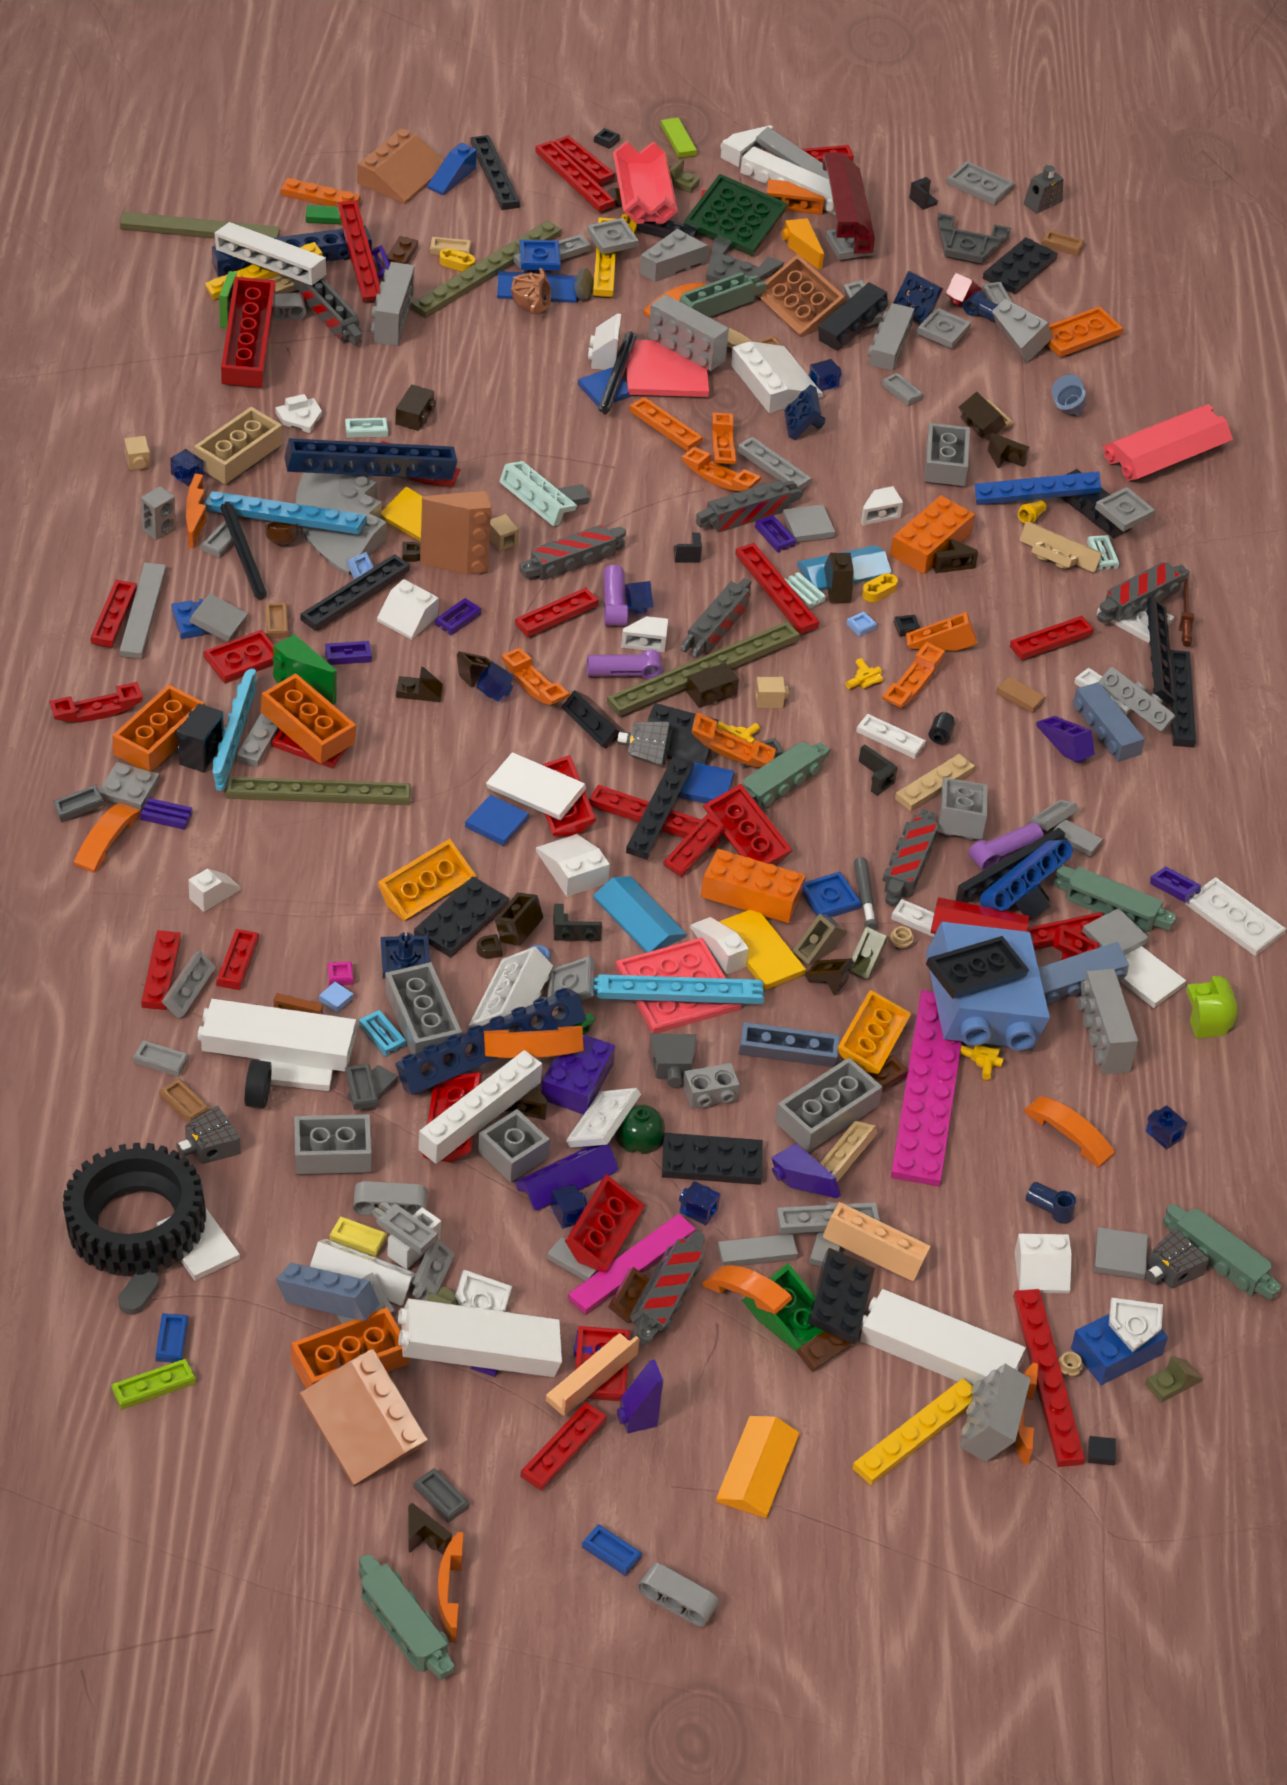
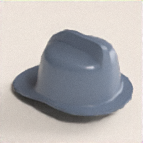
M1067 374L1055 381L1052 386V396L1057 408L1065 414L1080 416V411L1086 406V391L1081 379L1074 374Z

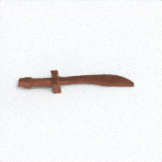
M1188 578L1184 581V612L1181 613V621L1179 623V631H1183L1182 642L1185 647L1191 646L1192 623L1194 621V613H1188Z

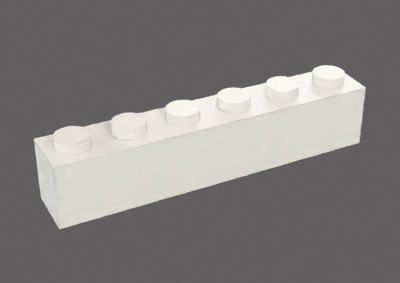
M753 147L742 157L740 173L767 185L768 179L788 181L824 196L823 210L836 215L827 178L756 147Z
M228 222L215 232L216 250L309 285H314L327 275L326 257Z
M525 1050L422 1128L419 1131L418 1150L437 1164L540 1084L542 1063Z

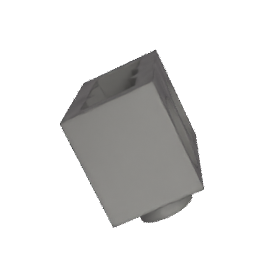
M160 486L141 497L142 530L158 540L176 529L175 497L172 493L167 492Z
M731 1063L684 1071L683 1089L691 1109L738 1100L740 1084Z

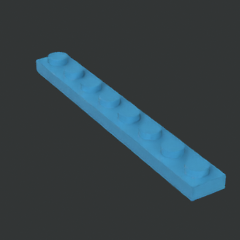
M212 491L203 503V505H206V511L222 513L220 509L221 504L229 501L233 505L237 516L294 525L297 523L301 526L358 535L367 523V517L364 514Z

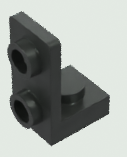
M867 745L861 746L859 762L874 772L871 779V792L878 796L895 783L898 767Z
M554 904V940H601L602 922L568 921V913H564V904Z

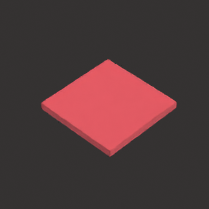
M654 340L635 341L626 366L629 395L709 396L706 368Z
M703 938L618 960L615 964L620 975L726 979ZM634 1000L651 1032L655 1034L741 1009V1003Z

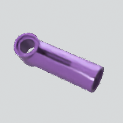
M609 565L603 571L605 626H627L628 607L625 595L624 569L619 565Z
M646 650L642 654L587 655L588 677L642 676L648 680L663 674L661 654L656 650Z
M1032 822L989 842L985 840L976 842L969 849L968 856L984 871L1043 837V831L1037 823Z

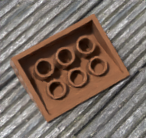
M400 128L357 164V183L406 204L429 184L444 160L417 134Z
M799 254L764 282L767 285L764 293L757 295L762 302L800 337L817 331L818 326L847 301L839 290Z
M486 490L422 496L420 564L463 574L488 572L491 505Z
M374 1349L349 1361L299 1393V1396L353 1486L416 1452L427 1442L426 1436Z

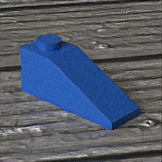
M464 143L457 145L449 152L427 185V188L441 195L446 194L476 169L477 149Z

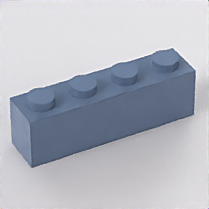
M1096 682L1077 688L1073 699V706L1085 719L1086 724L1090 725L1098 739L1105 744L1110 754H1113L1118 762L1141 755L1144 737L1102 685Z
M1115 942L1039 967L1046 1003L1051 1004L1068 995L1076 996L1081 993V982L1085 980L1087 971L1115 969L1118 981L1124 979L1128 973L1129 963L1119 943Z
M743 1022L738 1054L834 1067L838 1056L837 1047L840 1035Z
M291 1262L276 1279L287 1303L366 1321L380 1304L371 1282L361 1278Z

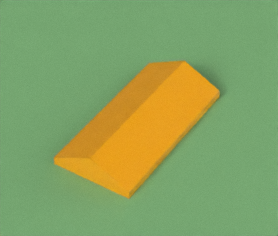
M449 838L383 878L377 884L387 907L403 921H406L461 887L472 876L476 877V874Z
M869 990L837 1047L838 1053L844 1060L851 1058L865 1072L879 1074L911 1012Z
M749 1416L717 1495L716 1502L767 1519L800 1432L777 1417Z

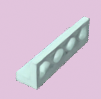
M524 461L505 464L499 482L552 526L560 525L563 513L576 510L577 504Z

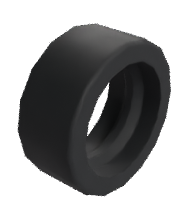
M250 1061L245 1085V1106L263 1109L266 1107L271 1085V1062Z

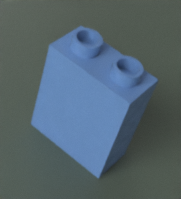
M941 922L926 952L927 960L932 956L1003 936L1029 969L1026 977L954 999L950 997L930 971L943 1038L963 1041L971 1046L992 1044L1008 1046L1010 1049L1017 1051L1028 1048L1033 1049L1050 1016L1030 932Z

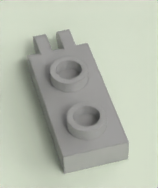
M383 1201L379 1204V1208L376 1207L372 1210V1214L377 1218L376 1222L380 1227L420 1255L438 1240V1233L397 1204L391 1206Z
M439 1239L427 1249L412 1282L415 1286L412 1295L415 1298L420 1297L419 1300L427 1301L430 1293L437 1295L455 1255Z

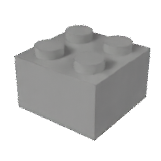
M516 1109L479 1133L478 1152L511 1183L548 1159L550 1139L524 1114Z

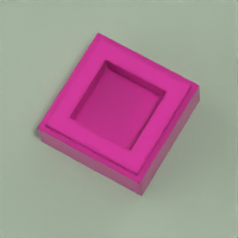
M352 961L328 963L329 986L334 982L339 985H353Z

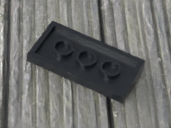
M1025 237L983 273V279L991 283L1001 282L1006 291L1015 295L1057 259L1058 253Z
M472 876L414 929V936H428L430 946L451 958L505 908L510 898Z
M1003 936L929 957L926 962L927 967L952 999L1026 977L1029 972L1027 966Z
M665 1133L661 1177L761 1185L763 1140Z
M828 1248L823 1259L807 1323L855 1344L859 1337L875 1268L832 1248Z

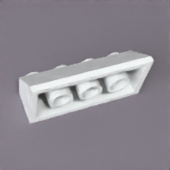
M536 947L502 959L468 1026L470 1028L476 1025L483 1026L490 1023L489 1020L494 1017H504L511 1014V1011L517 1007L532 1005L533 1001L540 997V991L544 983L549 979V973L553 965ZM513 1025V1026L509 1029V1032H514L515 1029H516V1026Z

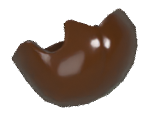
M273 521L265 525L266 537L278 545L292 543L298 533L297 523L294 525Z

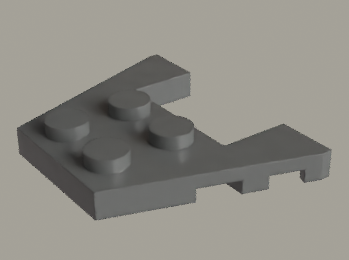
M942 213L937 215V224L944 256L953 259H962L982 264L1010 236V227L994 224L992 234L989 236L952 228L955 216Z
M715 238L706 281L713 283L741 272L748 277L757 275L760 279L763 277L768 278L772 276V272L780 270L784 262L767 257L760 267L752 265L750 262L741 261L731 255H726L731 249L730 244Z

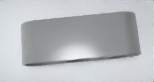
M299 293L275 294L272 320H300L304 318L306 307L303 295Z
M362 1181L357 1183L354 1188L353 1210L359 1215L373 1216L372 1210L376 1207L379 1208V1204L384 1201L391 1206L397 1204L411 1215H414L421 1207L427 1210L428 1191L426 1187L419 1184Z
M653 1563L637 1585L638 1590L643 1596L699 1627L706 1625L720 1604L718 1598L712 1592L659 1563Z

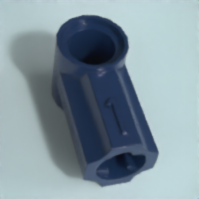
M974 292L963 303V309L966 314L970 316L978 314L995 322L992 311L998 304L989 301L983 292Z
M1033 1182L1026 1195V1201L1052 1213V1218L1058 1223L1067 1224L1071 1222L1074 1218L1076 1206L1074 1194L1069 1191L1057 1192L1041 1183Z

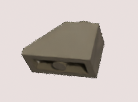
M819 913L792 951L808 965H812L835 950L848 931L833 918Z

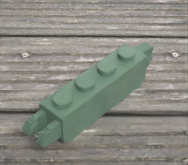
M741 272L685 292L681 295L679 302L707 317H711L754 301L755 296L764 293L767 285L764 282H759L760 278L757 275L748 277Z
M799 742L743 779V787L761 810L769 807L773 801L781 796H785L791 789L800 786L812 775L818 774L821 769V762L829 756L830 749L821 742L813 746L806 742Z
M1060 866L1056 869L1055 873L1057 876L1054 877L1053 883L1055 887L1067 892L1066 898L1069 902L1096 913L1102 912L1103 915L1119 908L1144 933L1151 932L1154 926L1171 930L1175 923L1177 915L1162 908V900L1079 866L1076 870L1066 866Z
M1170 1204L1166 1208L1167 1215L1163 1218L1165 1227H1168L1170 1231L1176 1228L1209 1258L1208 1265L1215 1269L1218 1274L1227 1278L1237 1288L1246 1292L1251 1297L1257 1292L1272 1300L1280 1293L1282 1286L1269 1274L1271 1262L1199 1209H1191L1189 1212H1186L1176 1204Z
M368 1554L360 1557L361 1598L414 1669L420 1672H425L429 1669L440 1680L453 1674L455 1666L447 1653L449 1641L444 1632L436 1629L431 1615L420 1608L415 1594L412 1591H407L399 1573L392 1571L387 1563L381 1566L372 1555Z

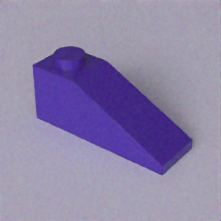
M1057 716L1036 722L1037 727L1064 757L1074 762H1083L1088 757L1095 755L1092 730Z
M797 1143L771 1157L774 1165L772 1172L778 1181L782 1180L790 1188L833 1198L841 1196L836 1177Z
M655 1360L648 1362L621 1397L620 1408L617 1409V1417L619 1423L624 1424L627 1434L658 1427L663 1379Z

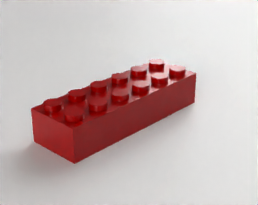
M235 277L221 364V384L263 387L275 304V280Z

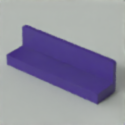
M609 1143L607 1145L587 1146L515 1181L518 1191L527 1192L533 1209L539 1210L602 1179L606 1174L610 1175L618 1171V1166Z

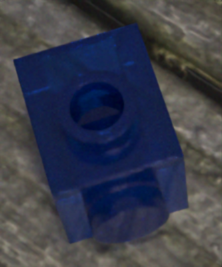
M832 359L810 364L809 377L820 391L839 387L842 372Z
M184 449L170 458L171 475L187 486L191 484L195 473L201 474L204 477L203 460L189 450Z
M650 581L625 584L628 610H634L635 614L645 613L647 608L653 607Z
M491 661L480 675L476 688L487 697L499 702L504 695L507 697L512 691L514 685L511 683L514 675Z
M1166 1105L1160 1110H1154L1148 1116L1146 1132L1167 1150L1184 1138L1188 1123Z
M693 1181L688 1189L684 1188L680 1194V1213L706 1226L718 1210L720 1193L706 1185Z
M575 1184L553 1190L550 1205L562 1229L574 1226L587 1205L585 1195L582 1192L579 1193Z

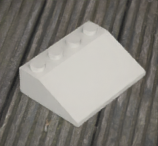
M750 341L732 347L731 366L768 413L785 409L810 384L817 388L818 398L823 396V393L785 346Z

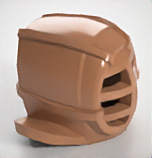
M539 268L540 274L529 273L513 277L511 293L517 306L530 311L532 314H539L546 310L551 301L550 284L542 268Z

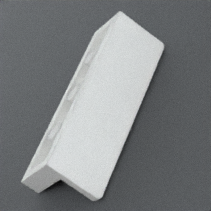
M328 1239L318 1241L310 1267L361 1279L373 1272L388 1300L398 1305L404 1304L409 1286L413 1285L412 1282L416 1275L413 1271Z

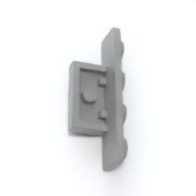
M1110 667L1099 680L1104 689L1160 732H1163L1175 718V714L1162 705L1163 700L1154 693L1150 696L1146 693L1147 688L1138 681L1134 684L1114 667Z

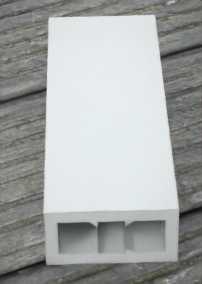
M211 999L209 1008L204 1009L203 1022L205 1023L204 1026L199 1027L197 1039L201 1041V1049L205 1052L345 1072V1067L349 1065L356 1037V1019Z
M884 1289L881 1290L878 1298L873 1297L868 1309L870 1311L869 1315L863 1316L860 1328L862 1331L861 1342L955 1381H960L964 1378L972 1386L978 1380L988 1376L993 1369L996 1370L1005 1363L1018 1371L1026 1347Z
M409 1298L405 1307L399 1310L398 1324H402V1330L399 1334L398 1343L399 1346H402V1357L555 1377L562 1363L560 1323L558 1319Z

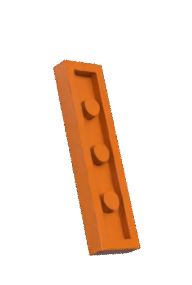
M287 178L281 187V195L326 206L337 207V202L357 200L358 204L360 202L359 194L297 179Z
M643 397L630 405L629 412L687 452L691 448L702 444L703 437L647 398Z

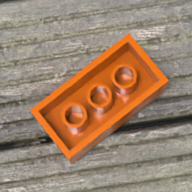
M940 495L893 536L890 556L925 574L933 567L935 553L948 551L950 539L961 543L972 533L975 513Z
M294 674L262 693L261 713L320 764L355 744L356 724L299 675Z
M168 684L112 735L113 755L140 769L152 772L178 748L177 730L180 725H184L189 712L193 711L198 703L205 705V703Z
M717 849L703 876L700 897L745 911H756L762 913L765 917L789 924L802 897L806 875Z
M387 1307L372 1312L366 1321L354 1319L291 1343V1363L305 1389L371 1349H374L387 1373L409 1365V1358L402 1357V1346H399L398 1343L400 1329Z

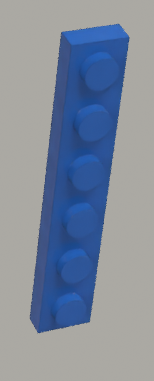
M1100 472L975 484L976 504L982 505L1101 493Z

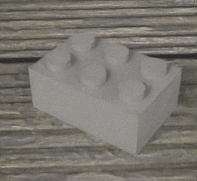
M929 423L925 449L924 482L965 486L968 469L970 427Z
M370 1114L294 1116L295 1174L371 1172Z
M1005 1363L998 1369H993L984 1379L978 1380L972 1388V1401L966 1410L968 1416L966 1424L961 1430L962 1440L960 1448L987 1462L1013 1444L1016 1440L1031 1378Z

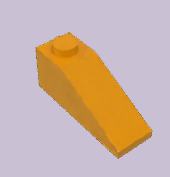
M808 218L785 220L782 238L786 241L788 247L817 269H822L824 252Z

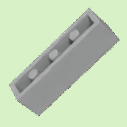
M891 303L889 310H885L883 322L880 321L878 333L874 335L873 345L869 347L868 356L871 357V366L893 371L912 326L915 308Z

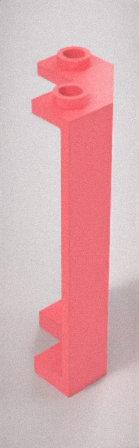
M625 142L613 152L623 211L636 224H644V222L664 224L678 212L667 155L663 149L655 142H652L639 153L629 142Z
M1207 404L1102 446L1108 463L1120 462L1123 475L1127 481H1130L1233 440L1227 420L1222 416L1218 417L1213 413L1214 408Z

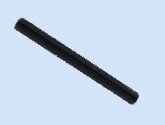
M628 331L625 334L598 407L599 412H602L604 415L611 410L637 339V335L633 334L632 331Z
M226 501L224 504H221L220 509L254 597L262 600V598L267 596V592L234 507L229 501Z

